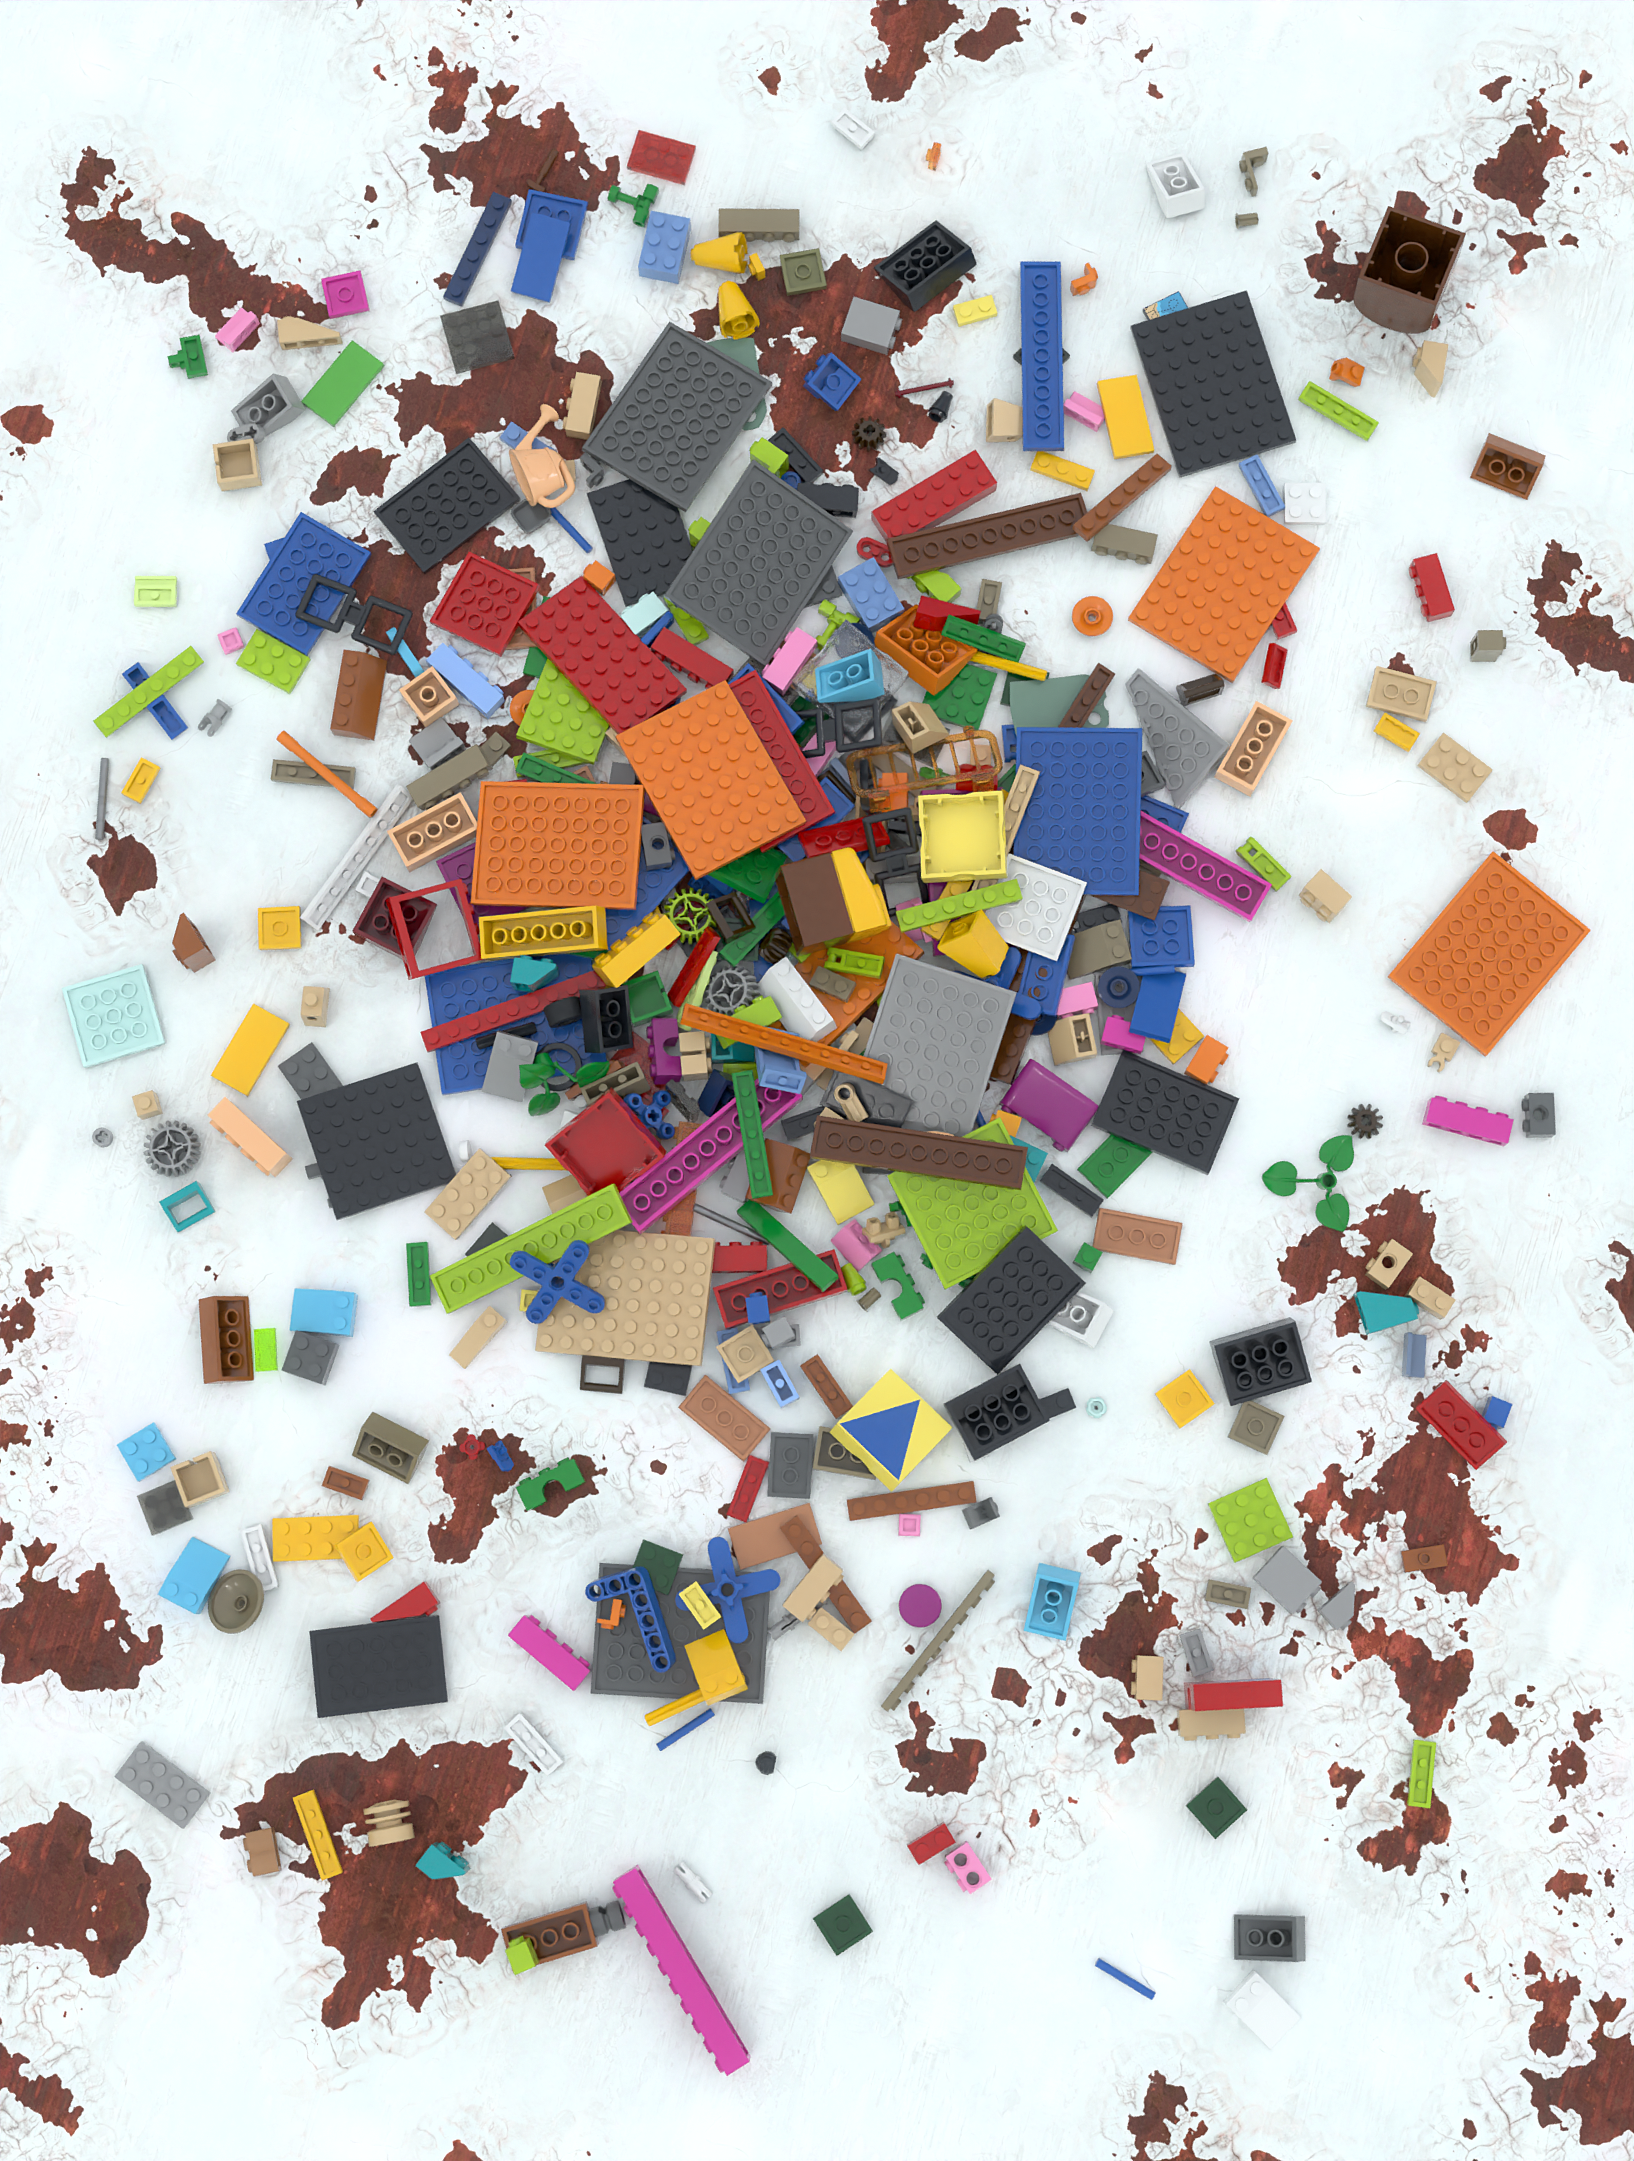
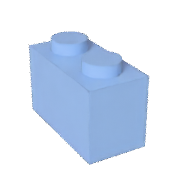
M780 1360L760 1369L780 1408L800 1399Z

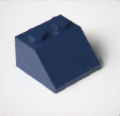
M713 1069L695 1105L707 1117H712L735 1098L732 1075Z

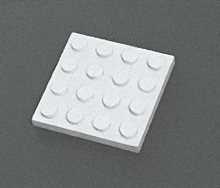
M1008 853L1007 878L998 879L997 884L1017 879L1023 899L988 909L985 915L1006 943L1057 961L1087 882Z

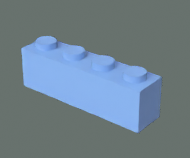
M442 643L427 658L428 666H433L443 680L489 719L505 702L504 692L496 685L491 686L487 682L489 679L482 672L477 673L472 669L474 666L466 658L462 660L457 656L459 653L453 646L449 645L447 647Z

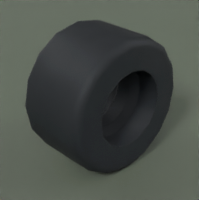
M578 996L567 997L544 1007V1013L550 1028L566 1026L582 1019Z

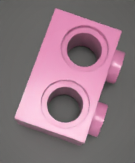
M967 1841L945 1855L947 1861L944 1863L951 1873L955 1871L960 1878L957 1880V1883L963 1892L968 1890L971 1894L992 1880ZM959 1853L966 1855L967 1859L963 1865H957L954 1862L955 1856ZM970 1872H976L979 1876L978 1881L974 1884H970L966 1880Z

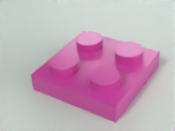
M361 270L321 279L330 319L370 311Z

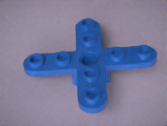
M1009 947L1000 971L984 980L962 971L955 970L953 972L1008 989L1022 957L1018 949ZM1017 993L1011 1013L1028 1020L1038 1018L1042 1011L1040 1003L1031 997Z
M582 1240L572 1241L560 1260L554 1264H546L524 1251H516L511 1255L510 1265L515 1271L542 1285L526 1311V1317L531 1323H543L561 1297L590 1313H599L604 1309V1297L575 1280V1275L590 1252L586 1242Z
M715 1537L708 1543V1553L715 1582L703 1584L700 1587L713 1605L720 1603L728 1638L734 1643H741L748 1637V1626L741 1598L773 1591L780 1585L781 1578L779 1573L773 1569L736 1577L728 1542L722 1537ZM729 1583L733 1586L734 1592L732 1595H723L722 1586ZM681 1590L675 1597V1603L679 1609L689 1611V1608L679 1595L683 1591Z

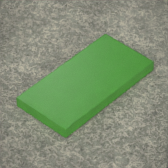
M352 340L301 402L334 427L382 370L384 363Z

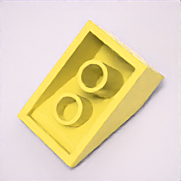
M819 1160L807 1167L811 1179L837 1225L875 1205L854 1165Z

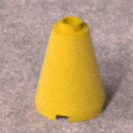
M742 232L694 245V249H691V260L698 266L738 274L745 273L748 261H744L745 254H748L745 235Z
M732 281L723 282L718 288L721 334L727 339V336H732L734 340L745 338L755 332L754 328L756 326L759 327V317L737 283Z

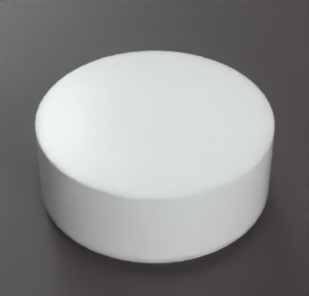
M469 1140L460 1141L459 1155L462 1162H468L472 1157Z

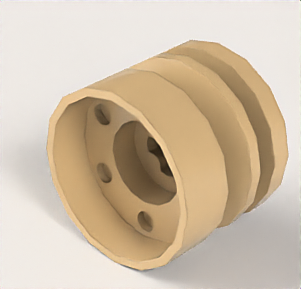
M390 1800L376 1803L367 1809H363L364 1815L374 1813V1818L365 1820V1824H376V1829L367 1832L369 1847L415 1838L413 1824L402 1823V1818L411 1815V1812H400V1808L409 1806V1800Z

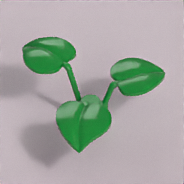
M548 1053L537 1055L534 1058V1064L519 1065V1082L524 1089L536 1088L542 1083L545 1086V1094H537L530 1100L528 1105L530 1116L534 1117L549 1113L559 1105L561 1099L559 1094L556 1092L550 1093L547 1078L555 1074L556 1068L573 1082H578V1086L582 1088L605 1077L609 1070V1061L586 1064L577 1071L576 1077H573L559 1066L557 1061L553 1062Z
M1336 1136L1323 1143L1319 1150V1159L1327 1164V1172L1319 1174L1317 1178L1296 1179L1297 1169L1292 1163L1287 1161L1274 1163L1262 1174L1265 1186L1278 1196L1294 1194L1296 1183H1316L1318 1188L1326 1190V1199L1319 1201L1316 1205V1218L1325 1227L1340 1232L1345 1231L1349 1221V1205L1346 1198L1339 1193L1329 1197L1332 1188L1337 1184V1178L1330 1167L1338 1172L1350 1168L1354 1160L1352 1136Z

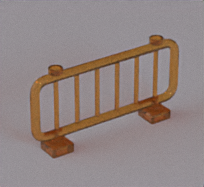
M966 726L963 729V733L949 735L928 746L936 778L919 780L914 755L906 743L857 750L849 754L846 759L850 786L856 796L869 799L871 813L890 810V794L965 781L972 782V792L994 791L993 776L999 774L1003 768L997 739L990 731H975L974 726ZM985 738L989 741L995 764L993 768L981 770L973 739ZM969 740L977 771L961 774L953 743ZM949 744L956 775L940 777L933 746ZM908 750L915 781L899 784L892 753ZM888 754L895 785L878 787L872 756ZM868 757L874 788L864 790L859 787L854 761L859 758Z

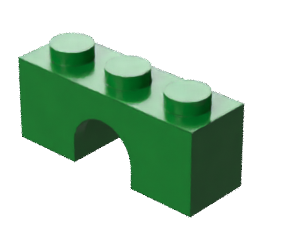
M892 1252L871 1263L881 1284L888 1280H895L901 1285V1295L891 1301L900 1321L924 1309L922 1304L925 1301L920 1292H915L913 1288L915 1282L911 1274H906L902 1268L905 1266V1263L900 1254L896 1256L895 1252Z
M567 1457L557 1462L558 1467L552 1470L550 1467H547L538 1472V1477L534 1479L527 1477L519 1482L520 1486L516 1487V1490L527 1511H531L548 1502L544 1489L550 1481H559L566 1492L586 1483L575 1459L570 1460Z

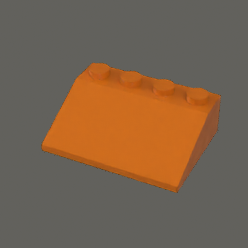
M915 604L876 632L874 651L932 695H935L955 678L977 653L978 649L941 635L942 631L932 632L913 627L918 604Z

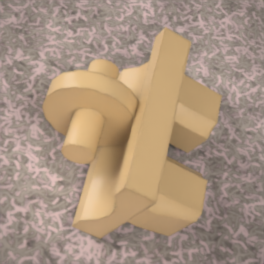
M895 1212L886 1213L885 1222L882 1223L875 1217L867 1219L866 1227L862 1228V1234L867 1236L870 1243L875 1245L881 1243L883 1248H888L890 1240H894L895 1236L905 1234V1227L900 1223L899 1216Z

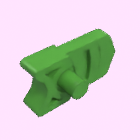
M922 767L919 770L920 776L932 780V784L935 786L941 785L944 787L950 777L949 774L942 772L943 769L937 768L936 771L928 767Z

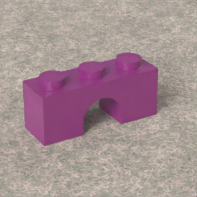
M652 1018L650 1026L646 1028V1037L650 1039L648 1057L652 1058V1064H650L649 1068L650 1077H653L654 1084H679L682 1077L681 1056L668 1055L663 1049L676 1046L679 1038L677 1018Z

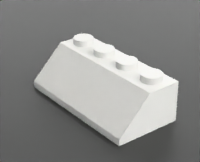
M787 957L769 968L758 983L759 987L756 990L764 998L772 997L782 1016L780 1022L787 1031L798 1033L801 1038L818 1042L837 1028L833 1018Z

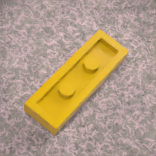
M1037 451L1030 469L1033 472L1088 491L1095 473L1093 469L1044 451Z

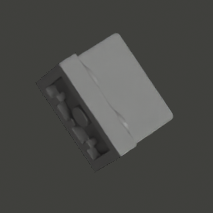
M442 717L409 739V743L430 771L466 750L462 740L454 734Z

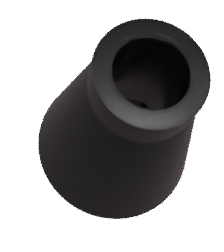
M947 391L941 393L939 398L929 408L928 415L930 419L938 423H942L943 420L947 419L953 399L951 393Z

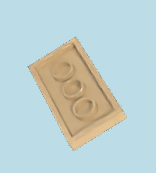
M479 1148L425 1210V1213L451 1237L457 1240L512 1176Z

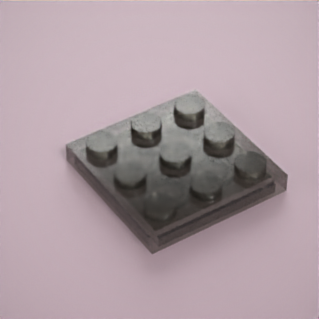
M499 300L440 316L456 374L515 359Z

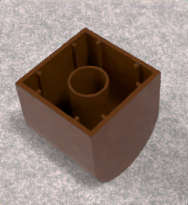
M1388 206L1358 277L1354 295V304L1358 311L1372 322L1393 331L1408 334L1426 332L1433 322L1458 261L1466 233Z

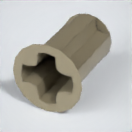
M1257 212L1241 215L1236 213L1235 224L1237 229L1241 226L1258 225Z
M873 1287L859 1301H856L862 1309L868 1312L867 1309L881 1297V1294Z

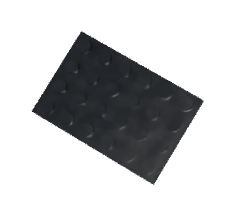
M469 437L373 512L420 570L426 574L519 502L520 497Z
M630 479L588 492L587 497L625 607L638 603V600L647 593L654 592L656 596L665 594L693 551L678 508Z
M1122 1050L1091 1126L1208 1175L1240 1098L1131 1052Z
M1025 1225L948 1304L937 1318L998 1375L1086 1282Z
M439 1615L309 1631L317 1718L448 1702Z

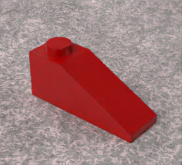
M921 595L913 627L932 632L942 631L948 615L977 625L981 611Z
M424 1581L370 1618L372 1622L422 1616L424 1614L429 1616L438 1610L437 1605L440 1604V1601L428 1583Z

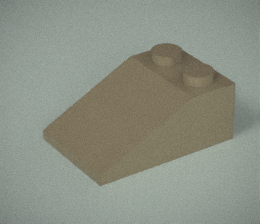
M1112 921L1073 934L1075 941L1067 973L1069 980L1093 974L1094 972L1105 971L1112 967L1130 964L1132 958L1121 921Z

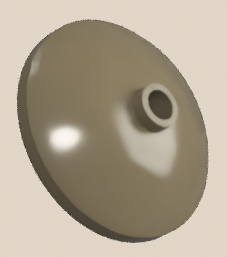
M237 1569L226 1573L217 1581L209 1596L208 1614L212 1624L218 1630L228 1634H236L248 1629L256 1621L264 1603V1589L260 1579L250 1571Z

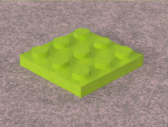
M1267 1478L1208 1503L1234 1563L1293 1538Z

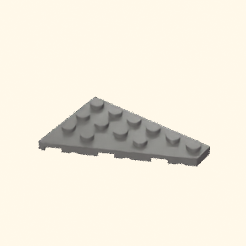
M1138 668L1125 685L1128 693L1131 695L1132 703L1136 707L1143 730L1149 739L1150 747L1153 749L1168 791L1171 793L1175 803L1174 806L1180 809L1231 746Z

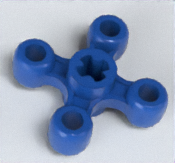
M665 1090L655 1092L652 1097V1103L649 1106L643 1104L640 1095L637 1093H630L624 1097L623 1101L631 1110L636 1112V1116L646 1128L651 1127L655 1129L658 1138L667 1140L674 1136L675 1129L673 1125L661 1120V1109L671 1102L669 1092Z

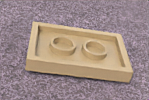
M1376 666L1366 707L1426 722L1437 681Z
M1444 732L1417 765L1466 803L1493 771L1488 765Z

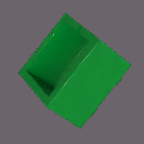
M658 970L621 984L628 985L630 1014L634 1028L651 1022L652 1018H662L673 1014Z

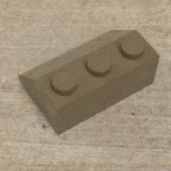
M372 1412L361 1427L352 1456L409 1484L424 1456L429 1440Z

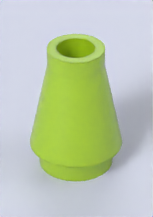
M852 1263L841 1267L847 1291L852 1296H856L867 1289L866 1281L853 1267Z

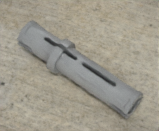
M825 1600L823 1603L819 1601L814 1608L818 1610L827 1604V1601ZM790 1613L787 1616H782L783 1619L769 1628L768 1632L776 1641L787 1631L794 1630V1626L801 1621Z

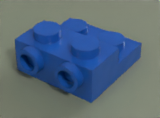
M829 353L826 356L822 354L815 362L817 368L814 371L810 370L803 378L806 381L803 387L817 399L821 398L834 411H837L861 381V378L833 353Z

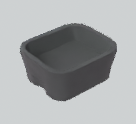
M524 499L511 509V515L526 534H531L550 520L551 510L539 503L531 506L527 499Z

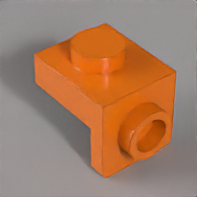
M1090 263L1085 264V276L1071 281L1070 291L1073 296L1077 294L1084 295L1090 289L1095 288L1098 274L1094 267L1091 268Z
M1347 357L1333 362L1329 379L1332 381L1340 379L1353 387H1358L1361 384L1365 367Z
M613 1599L610 1620L597 1618V1623H601V1628L614 1630V1626H619L620 1618H624L626 1612V1605H623V1600Z

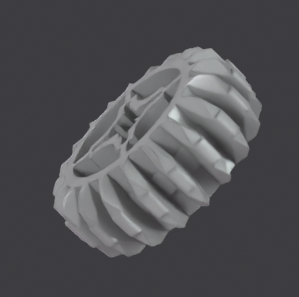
M723 966L722 971L716 970V976H710L712 982L707 985L709 990L704 991L708 996L704 1000L709 1004L707 1006L709 1010L731 1016L735 1014L733 1010L744 1004L747 1008L753 1004L752 1000L755 999V996L760 995L759 991L756 990L759 984L755 982L756 977L751 975L752 973L742 966ZM741 978L743 984H736L734 979ZM725 1001L729 1003L730 1007L724 1008L721 1002Z
M175 1120L172 1126L170 1121H166L165 1128L159 1123V1131L152 1128L153 1137L150 1135L146 1136L150 1140V1143H144V1147L149 1148V1150L143 1153L145 1156H150L146 1159V1162L148 1164L153 1163L151 1169L156 1170L158 1168L157 1173L160 1175L165 1172V1176L170 1177L173 1171V1175L178 1177L179 1170L185 1175L187 1173L185 1167L192 1170L194 1167L190 1164L191 1161L198 1162L194 1155L201 1154V1151L195 1149L200 1147L201 1143L194 1142L199 1136L197 1134L192 1135L194 1129L191 1127L187 1129L186 1123L180 1125ZM173 1133L183 1134L188 1143H177ZM165 1136V1143L157 1148L159 1141ZM172 1143L176 1147V1149H173V1153L167 1151L168 1149H171ZM187 1151L185 1158L179 1162L180 1154ZM157 1155H168L171 1165L162 1164Z

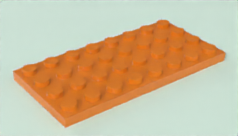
M892 921L891 927L878 935L832 947L885 957L881 979L832 971L856 982V987L847 1003L809 985L818 966L824 968L825 961H828V949L814 952L802 963L798 962L794 966L837 1026L835 1030L817 1043L830 1046L883 995L896 953L916 960L925 954L924 950L904 932L901 933L900 928ZM836 958V962L840 963L841 958ZM780 1020L768 1026L787 1031ZM799 1060V1063L804 1068L811 1064L809 1062Z

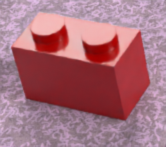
M942 1822L908 1843L907 1847L917 1864L920 1865L956 1843L945 1823Z

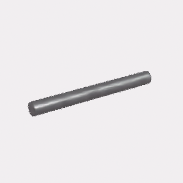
M101 758L96 840H104L109 758Z
M697 1203L694 1204L692 1211L759 1242H763V1244L769 1245L755 1230Z

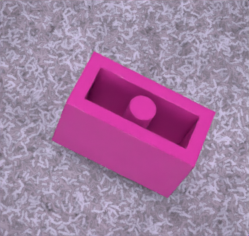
M1112 1015V1017H1107L1100 1044L1140 1055L1146 1037L1130 1033L1131 1022L1124 1021V1018L1121 1016Z

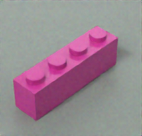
M1435 1096V1098L1432 1097L1428 1100L1423 1125L1500 1146L1508 1144L1514 1119L1508 1118L1509 1115L1496 1112V1114L1488 1113V1109L1483 1107L1470 1108L1467 1107V1103L1460 1101L1451 1103L1442 1096Z
M524 1615L508 1636L570 1689L575 1691L592 1671L588 1668L590 1663L581 1656L579 1659L572 1654L574 1650L565 1642L561 1645L556 1641L557 1635L547 1628L544 1631L539 1626L541 1622L533 1615L529 1617Z

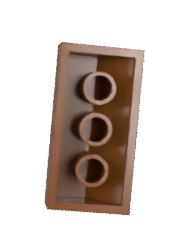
M343 650L330 727L333 735L375 740L387 668L386 660L365 652Z
M211 1296L198 1299L204 1384L253 1381L249 1297Z

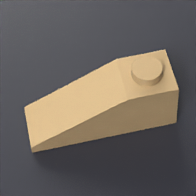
M292 316L277 320L279 343L282 350L343 344L341 335L337 331Z
M489 1306L474 1322L449 1355L466 1369L508 1321Z

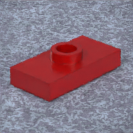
M1269 643L1261 683L1273 689H1280L1288 649L1276 643Z

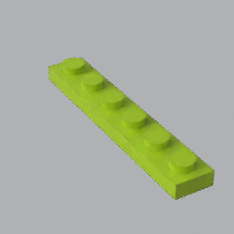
M189 646L93 720V722L107 738L145 709L147 705L197 669L204 661L194 648Z
M1017 879L899 910L895 914L900 931L903 933L970 915L981 909L984 911L1021 901L1023 897Z

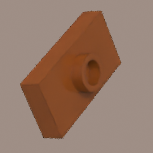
M1444 1544L1400 1551L1404 1573L1448 1566Z

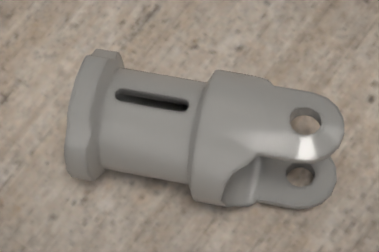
M217 699L216 705L210 713H206L199 723L198 729L202 731L208 724H212L207 732V735L212 737L222 725L221 721L233 709L220 699Z

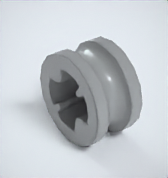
M101 1127L93 1132L92 1139L96 1145L104 1148L113 1142V1134L108 1129ZM105 1132L104 1134L108 1137L103 1140V1143H100L101 1140L98 1139V1136Z

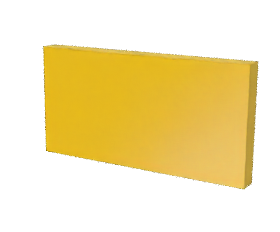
M1137 375L1097 381V389L1114 459L1153 453L1155 450Z
M253 1003L211 1076L248 1096L290 1024Z

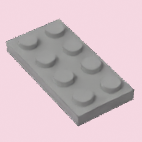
M143 1741L138 1744L115 1775L116 1779L182 1829L187 1826L210 1795L207 1789Z

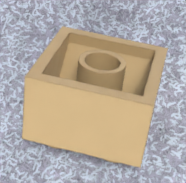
M1424 340L1422 346L1418 347L1416 354H1414L1412 367H1415L1414 375L1429 395L1436 397L1443 382L1448 344Z
M573 1175L542 1187L552 1214L588 1196Z

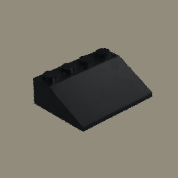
M935 220L876 265L874 270L897 297L913 312H916L975 267L977 263L971 247Z
M1291 1317L1209 1341L1230 1406L1312 1382L1296 1321Z
M1020 1364L943 1404L974 1461L1050 1421Z

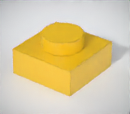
M757 253L750 255L747 266L751 275H755L758 281L764 279L765 269Z

